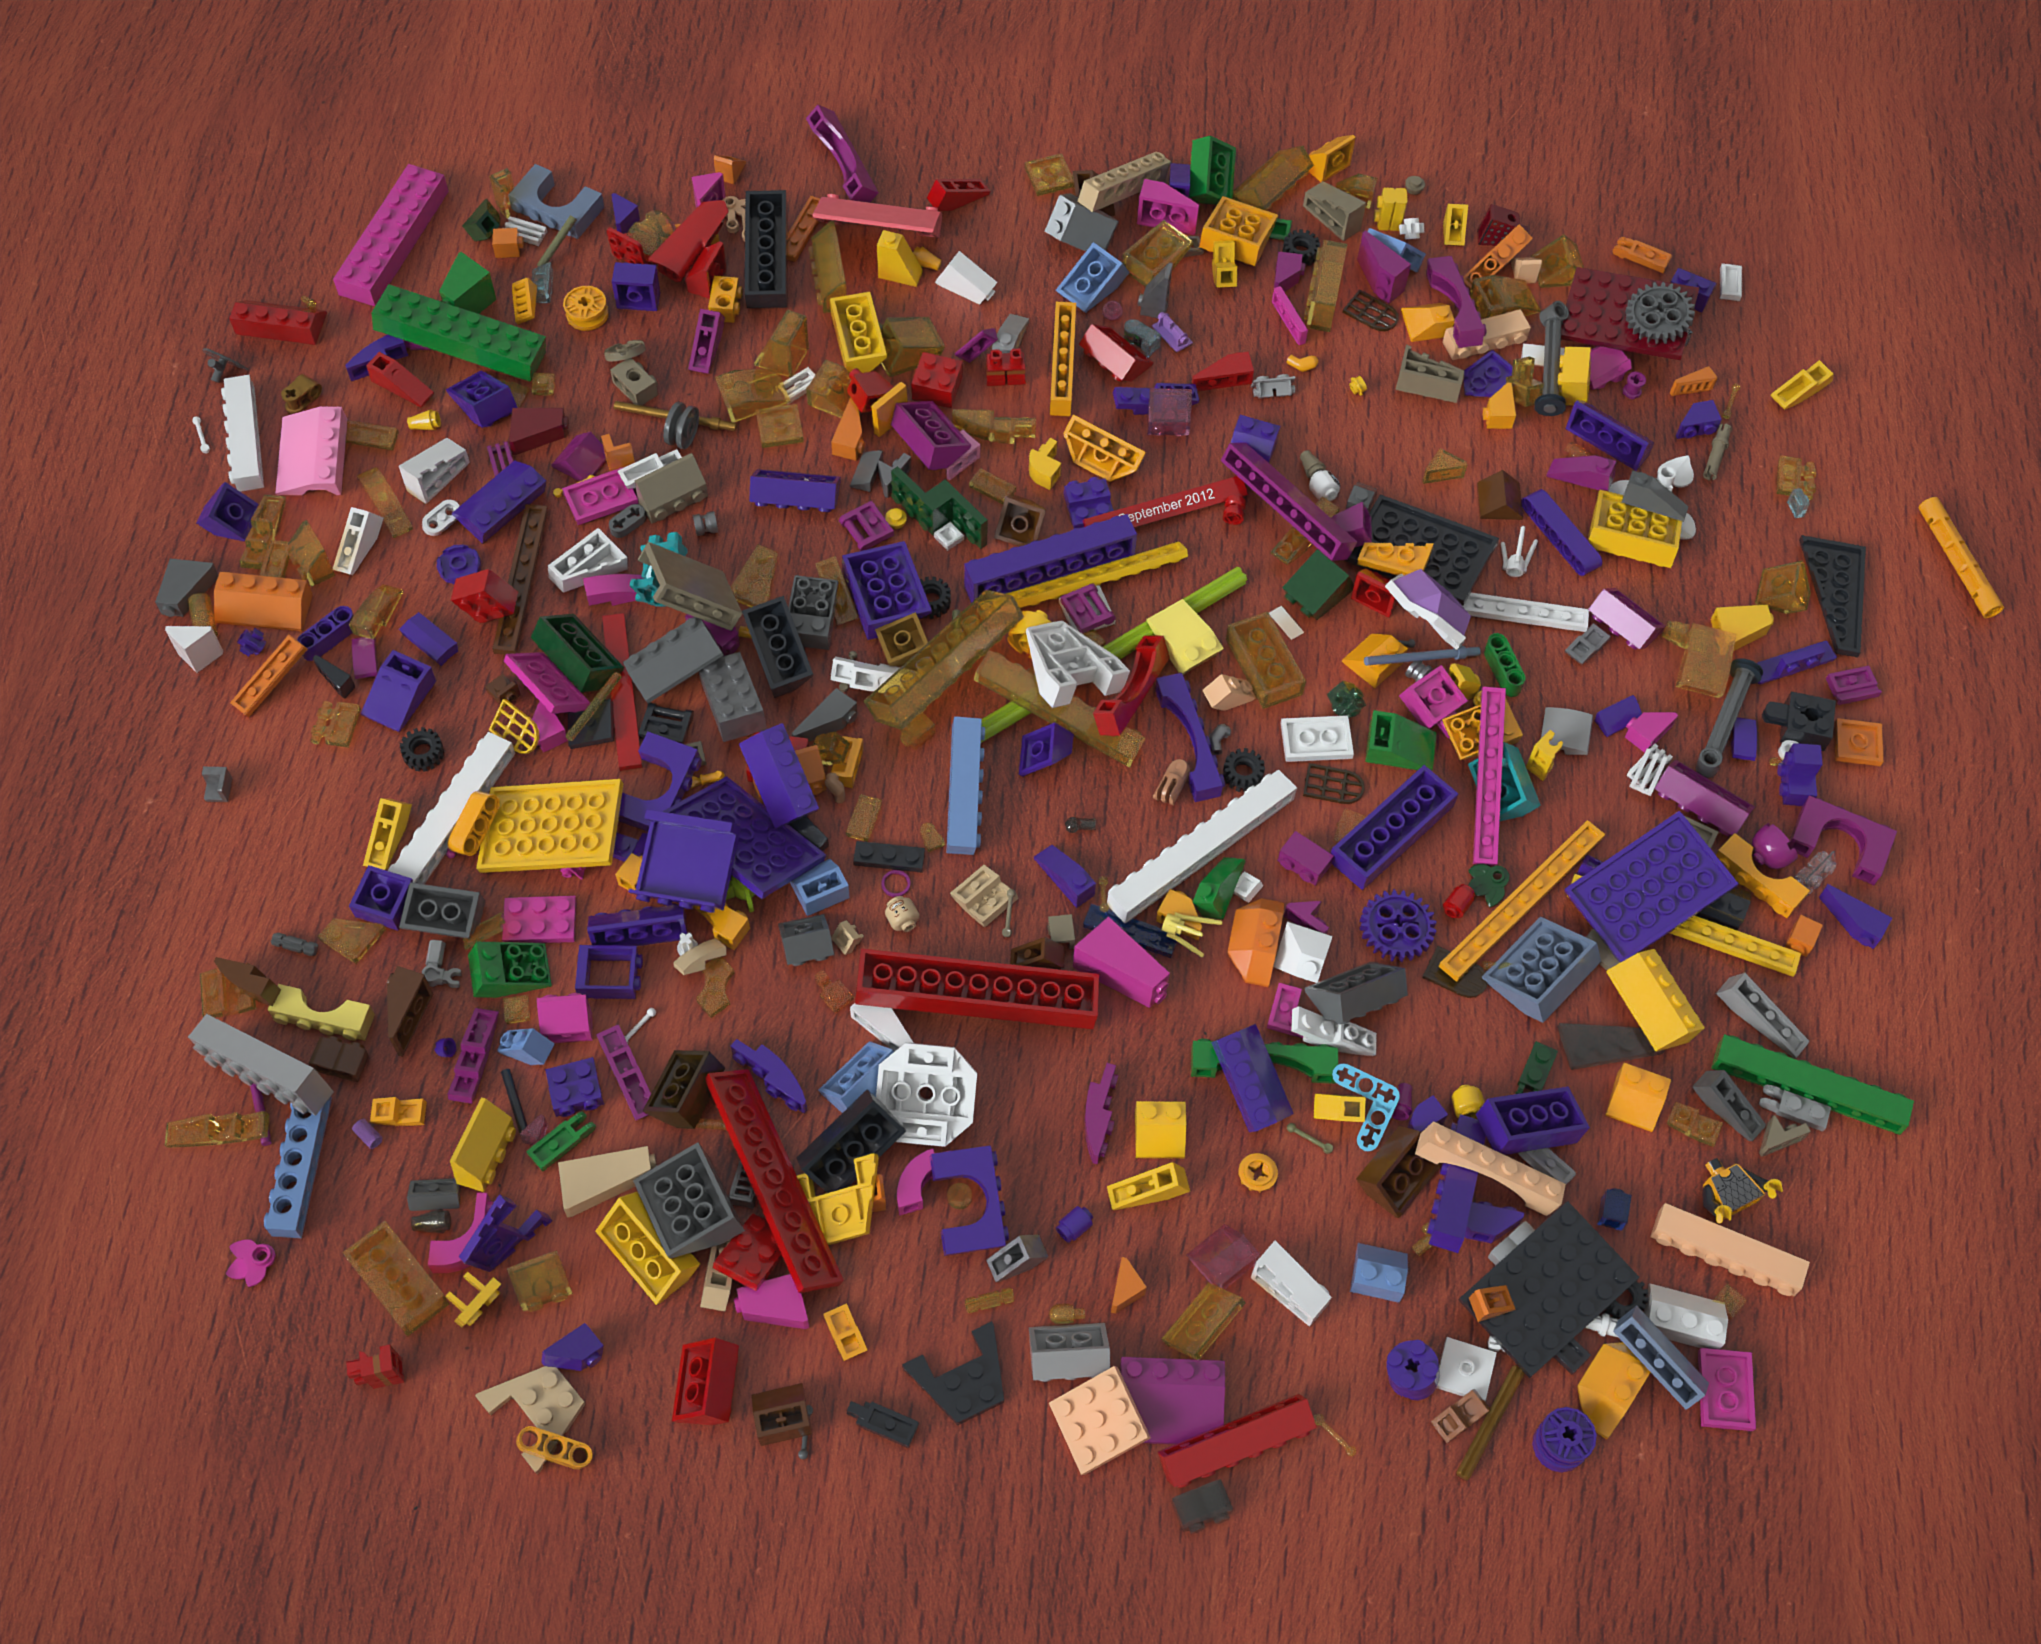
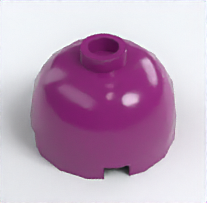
M1765 824L1755 833L1752 839L1753 851L1755 852L1752 857L1760 866L1764 864L1772 869L1785 868L1798 859V854L1795 848L1790 850L1787 844L1790 840L1774 824Z

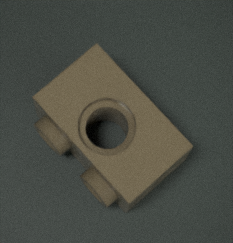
M632 358L626 359L610 369L613 383L635 405L642 406L658 395L656 387L658 383L654 376L648 375L639 362L636 363Z

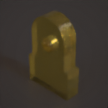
M924 823L921 826L920 834L928 852L945 846L941 834H938L933 824Z

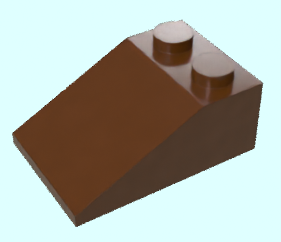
M397 966L395 972L390 974L387 981L388 1037L398 1056L403 1057L434 994L424 974Z

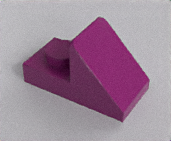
M1321 901L1289 903L1286 906L1284 917L1290 922L1327 934L1329 927L1322 919L1314 917L1320 909Z

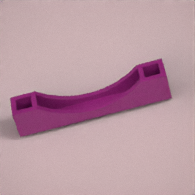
M817 105L806 117L812 131L828 147L839 163L844 176L843 188L849 199L870 203L879 193L835 112Z
M1452 256L1429 258L1426 276L1431 287L1448 296L1454 302L1459 312L1455 318L1453 337L1458 348L1483 345V337L1487 333L1486 325L1482 324L1480 312L1476 311L1474 299L1470 298L1469 288L1464 285V278L1459 274L1457 263H1454Z

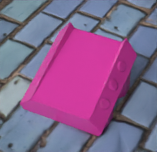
M1601 346L1591 349L1589 387L1592 390L1601 389L1609 381H1622L1625 372L1632 369L1631 360L1627 358L1622 350Z

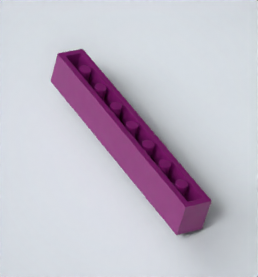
M1229 443L1221 459L1222 463L1331 561L1347 560L1357 544L1353 537L1247 443Z

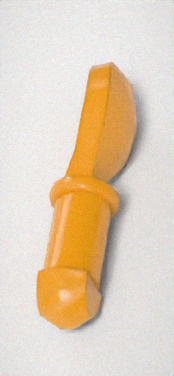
M716 771L705 775L701 774L699 778L692 776L693 781L690 789L700 784L705 785L719 781L725 777V774L722 771Z

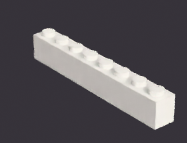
M490 732L479 740L474 753L467 757L462 770L455 774L450 787L441 794L435 808L428 812L423 825L416 829L413 839L409 845L402 849L399 859L389 867L388 871L412 878L413 883H426L447 853L448 838L470 795L475 791L488 793L515 755L512 742Z

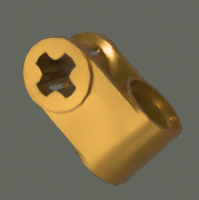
M304 374L299 375L281 392L282 399L286 402V411L290 414L302 412L312 401L320 396L322 386Z

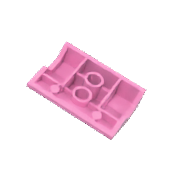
M317 407L282 418L276 495H303L307 490H327L335 495H341L347 431V417L342 407Z

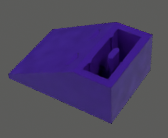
M392 650L378 671L361 715L400 733L436 682L432 668Z

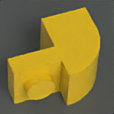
M1234 240L1213 241L1212 271L1217 288L1237 287Z
M1049 438L1046 444H1042L1038 451L1032 449L1029 455V475L1031 479L1048 490H1051L1061 476V463L1053 459L1057 454V441Z

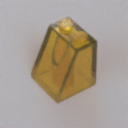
M787 310L769 336L754 365L791 378L809 349L806 316Z
M887 317L881 329L887 358L881 364L888 377L917 369L923 352L941 356L945 348L929 317Z

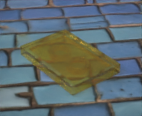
M1207 1283L1161 1339L1165 1345L1199 1360L1246 1302L1242 1297Z

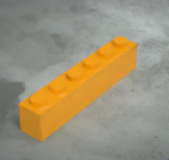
M1056 302L1050 401V415L1071 416L1076 303Z

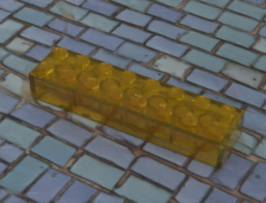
M985 590L864 700L875 721L900 730L909 726L918 714L924 712L930 703L939 698L943 691L954 684L965 671L971 669L980 657L986 655L994 644L1000 642L1003 636L1015 628L1017 623L1024 618L1014 596Z

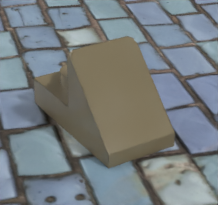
M1774 1115L1767 1123L1759 1154L1763 1157L1803 1141L1811 1131L1806 1123L1800 1126L1792 1124L1783 1129Z

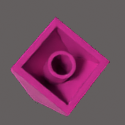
M718 172L692 177L696 208L702 202L723 200L726 197L722 173Z

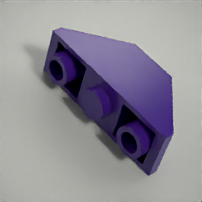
M1472 1202L1465 1237L1467 1239L1493 1243L1517 1227L1524 1217V1212H1519L1513 1207H1494L1489 1202Z

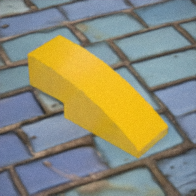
M1819 360L1806 371L1803 369L1771 394V397L1786 410L1822 390L1833 381L1834 374Z

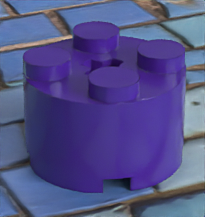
M1410 1340L1402 1342L1395 1346L1387 1356L1388 1379L1395 1393L1411 1400H1422L1429 1397L1435 1391L1440 1378L1439 1362L1432 1348L1423 1341ZM1414 1368L1415 1370L1417 1369L1418 1371L1414 1373L1412 1370H1409V1369Z

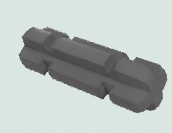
M274 933L272 936L271 944L273 946H282L284 949L298 953L303 952L308 956L317 954V943L310 941L308 943L306 940L293 936L287 937L282 933Z

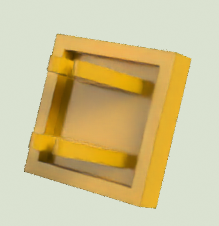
M469 1272L463 1276L480 1292L468 1306L450 1291L445 1296L462 1312L454 1321L461 1328L466 1323L471 1326L483 1313L479 1308L483 1304L489 1306L501 1293L497 1290L501 1283L494 1277L484 1286Z

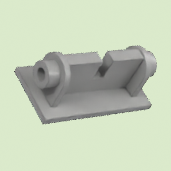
M1288 374L1278 375L1277 378L1270 379L1268 376L1257 377L1251 387H1256L1253 389V396L1258 397V399L1273 397V389H1276V397L1291 396L1295 393V385H1291L1295 380V376L1289 377Z

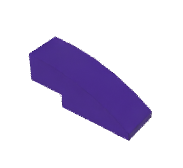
M386 335L363 348L345 365L350 380L354 381L369 376L366 365L378 352L394 360L408 356L403 339Z

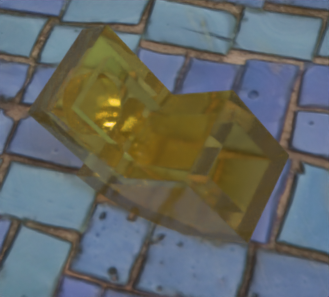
M1530 356L1514 359L1512 376L1506 377V383H1512L1514 401L1525 407L1535 405V400L1542 396L1544 383L1533 379L1535 358Z

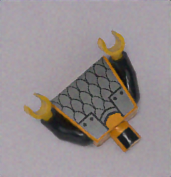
M1715 1158L1705 1165L1712 1176L1703 1184V1207L1716 1216L1717 1223H1722L1727 1218L1731 1220L1732 1216L1758 1203L1765 1195L1764 1192H1768V1196L1772 1199L1776 1197L1775 1190L1783 1192L1780 1180L1764 1179L1742 1168L1739 1164H1734L1725 1169L1720 1160Z

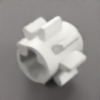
M1419 218L1404 219V224L1399 225L1400 235L1405 234V240L1420 238V233L1425 232L1424 223H1419Z

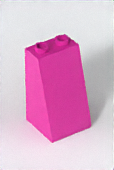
M1107 917L1075 945L1072 967L1079 972L1099 974L1100 983L1148 1008L1155 1003H1161L1167 996L1166 990L1169 986L1170 973L1110 917Z

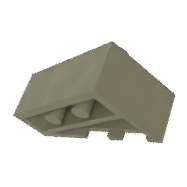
M1406 344L1396 390L1457 403L1464 370L1442 360L1438 363L1430 359L1429 354L1423 352L1421 355L1411 350L1412 347Z

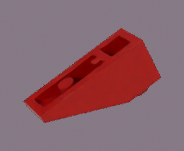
M936 179L927 199L932 204V207L938 208V211H952L989 195L991 191L981 179Z
M1249 351L1228 354L1195 374L1192 378V384H1196L1197 392L1252 384L1254 368Z

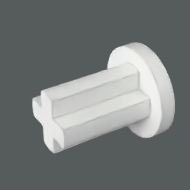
M684 933L680 934V941L677 946L680 956L698 945L690 933L687 935Z

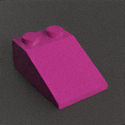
M1144 179L1139 196L1137 224L1195 235L1199 204L1164 182Z

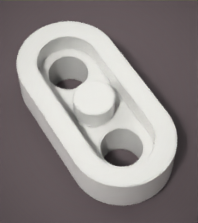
M454 500L441 502L424 516L422 521L424 532L430 536L441 534L457 521L453 515H447L445 512H453L460 505ZM436 524L437 527L431 528L429 525Z

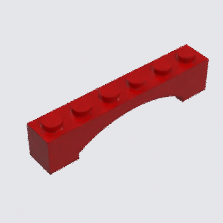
M1164 636L1142 637L1136 647L1137 652L1134 665L1124 688L1113 700H1101L1094 710L1093 715L1100 735L1120 736L1170 658Z

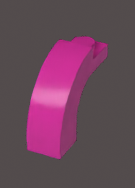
M477 1193L474 1220L470 1229L463 1236L450 1241H431L428 1266L432 1273H451L470 1266L465 1264L459 1258V1255L494 1203V1201L490 1200L487 1193Z

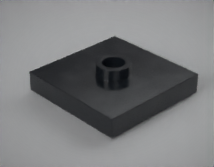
M611 699L590 702L588 711L568 712V746L570 749L614 741L613 702Z

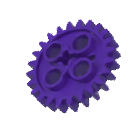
M1393 889L1391 895L1383 891L1382 898L1376 894L1374 901L1368 900L1367 907H1364L1362 911L1364 915L1360 917V922L1362 923L1359 930L1365 931L1363 932L1362 939H1369L1366 946L1374 945V954L1381 951V958H1385L1388 954L1392 962L1395 956L1399 957L1400 962H1403L1405 956L1410 961L1413 960L1414 954L1421 957L1423 951H1428L1429 944L1432 945L1434 940L1432 936H1435L1436 929H1434L1436 921L1431 920L1434 912H1427L1429 904L1422 906V898L1414 900V893L1407 897L1405 890H1402L1401 895H1397L1395 889ZM1381 913H1385V914H1387L1389 917H1388V918H1385V917L1381 916ZM1404 913H1410L1412 917H1408ZM1388 934L1392 939H1387L1383 935ZM1406 934H1413L1416 938H1410Z

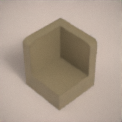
M1072 914L1048 916V934L1051 940L1057 943H1069V950L1074 949L1075 946Z

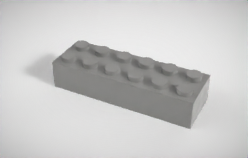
M208 1014L204 1016L188 1036L195 1044L193 1049L199 1054L206 1056L204 1061L214 1068L218 1065L221 1066V1069L232 1077L235 1074L238 1075L239 1079L249 1086L252 1084L257 1085L256 1087L266 1095L270 1093L275 1094L274 1097L283 1104L292 1103V1106L303 1114L307 1111L316 1116L334 1093L313 1067Z

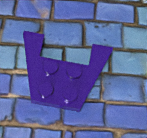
M499 1195L459 1255V1258L467 1265L491 1272L515 1252L514 1246L523 1239L529 1241L535 1236L533 1232L542 1224L546 1227L553 1220L548 1214L536 1209L519 1229L502 1223L503 1220L517 1205L510 1198Z

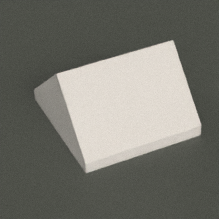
M166 626L165 628L178 655L196 673L223 654V649L211 626Z

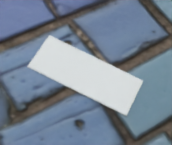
M1282 606L1269 612V615L1291 640L1304 633Z

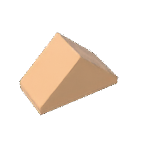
M1532 257L1511 259L1516 284L1536 283L1542 264L1541 259Z

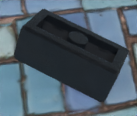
M807 816L788 823L789 826L821 851L829 847L828 838Z

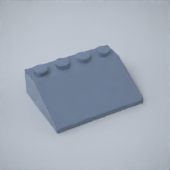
M1539 917L1482 976V979L1488 982L1487 984L1521 1012L1543 1023L1601 962L1598 945L1593 940L1543 917Z

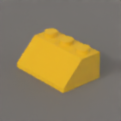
M482 1097L451 1157L450 1163L456 1184L485 1192L488 1184L491 1185L494 1181L495 1169L498 1163L503 1162L506 1154L505 1148L508 1142L513 1141L516 1128H514L512 1117Z

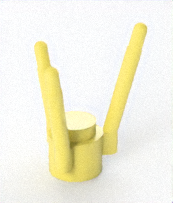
M1177 912L1174 915L1168 913L1164 920L1162 931L1167 932V937L1176 940L1192 952L1203 957L1204 953L1176 935H1181L1182 931L1200 937L1203 936L1202 932L1184 926L1185 921L1182 920L1222 925V921L1182 915Z

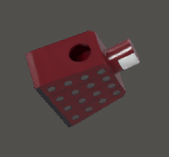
M1491 204L1477 229L1478 245H1498L1520 224L1519 213ZM1521 225L1528 233V226Z

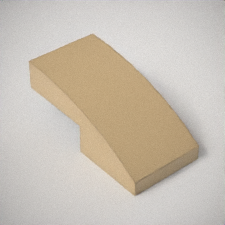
M716 938L703 942L691 948L674 961V967L683 975L705 970L706 960L727 955L726 946Z

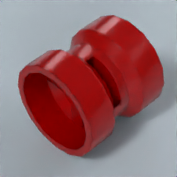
M1239 495L1228 496L1225 499L1224 506L1226 509L1223 512V520L1231 525L1241 524L1244 520L1243 511L1246 507V500Z

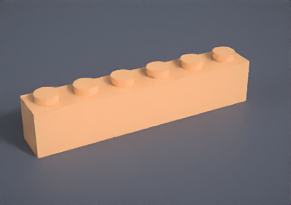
M1666 1203L1658 1211L1650 1236L1661 1245L1678 1248L1685 1255L1700 1257L1710 1265L1722 1266L1729 1269V1272L1734 1275L1751 1278L1756 1284L1768 1285L1786 1296H1795L1802 1289L1810 1263Z

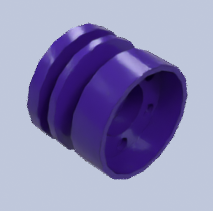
M1563 1407L1549 1413L1540 1423L1533 1435L1532 1445L1534 1453L1542 1465L1552 1471L1563 1473L1574 1470L1587 1459L1596 1446L1597 1435L1594 1424L1587 1415L1578 1409ZM1563 1434H1565V1436L1570 1435L1572 1439L1570 1440L1569 1438H1564Z

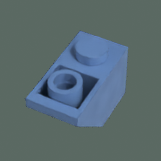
M533 1028L508 1030L501 1037L497 1052L529 1065H544L555 1043Z

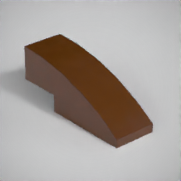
M218 957L215 958L214 962L218 969L243 993L260 1003L270 1006L274 1005L281 989L269 978H266L254 965Z

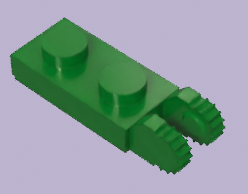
M583 1111L578 1112L568 1121L562 1122L526 1151L527 1155L542 1172L579 1144L582 1139L594 1132L596 1125L593 1122L586 1124L577 1132L573 1129L586 1119L587 1115Z

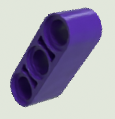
M348 606L337 607L298 637L297 641L307 648V651L302 655L304 659L313 661L315 655L321 657L357 629V621L351 608Z

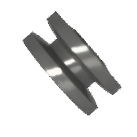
M678 401L674 403L667 415L664 426L663 438L666 444L671 446L677 444V447L683 450L691 445L699 424V409L696 406L691 405L686 408L683 402Z

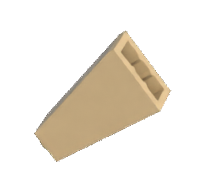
M648 1146L559 1162L563 1207L567 1218L573 1217L636 1187L633 1180L657 1166L655 1154H650Z

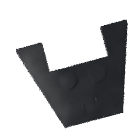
M992 1321L971 1331L982 1356L934 1378L923 1355L902 1364L903 1370L917 1382V1385L923 1391L925 1390L931 1396L935 1403L957 1425L1004 1403L995 1330Z

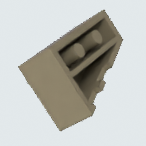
M1322 181L1305 192L1303 207L1342 241H1345L1361 230L1366 202Z

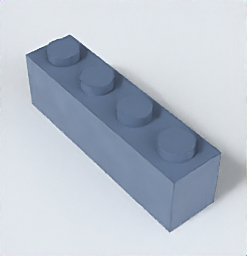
M1637 1305L1617 1321L1613 1332L1686 1410L1706 1395L1709 1382Z

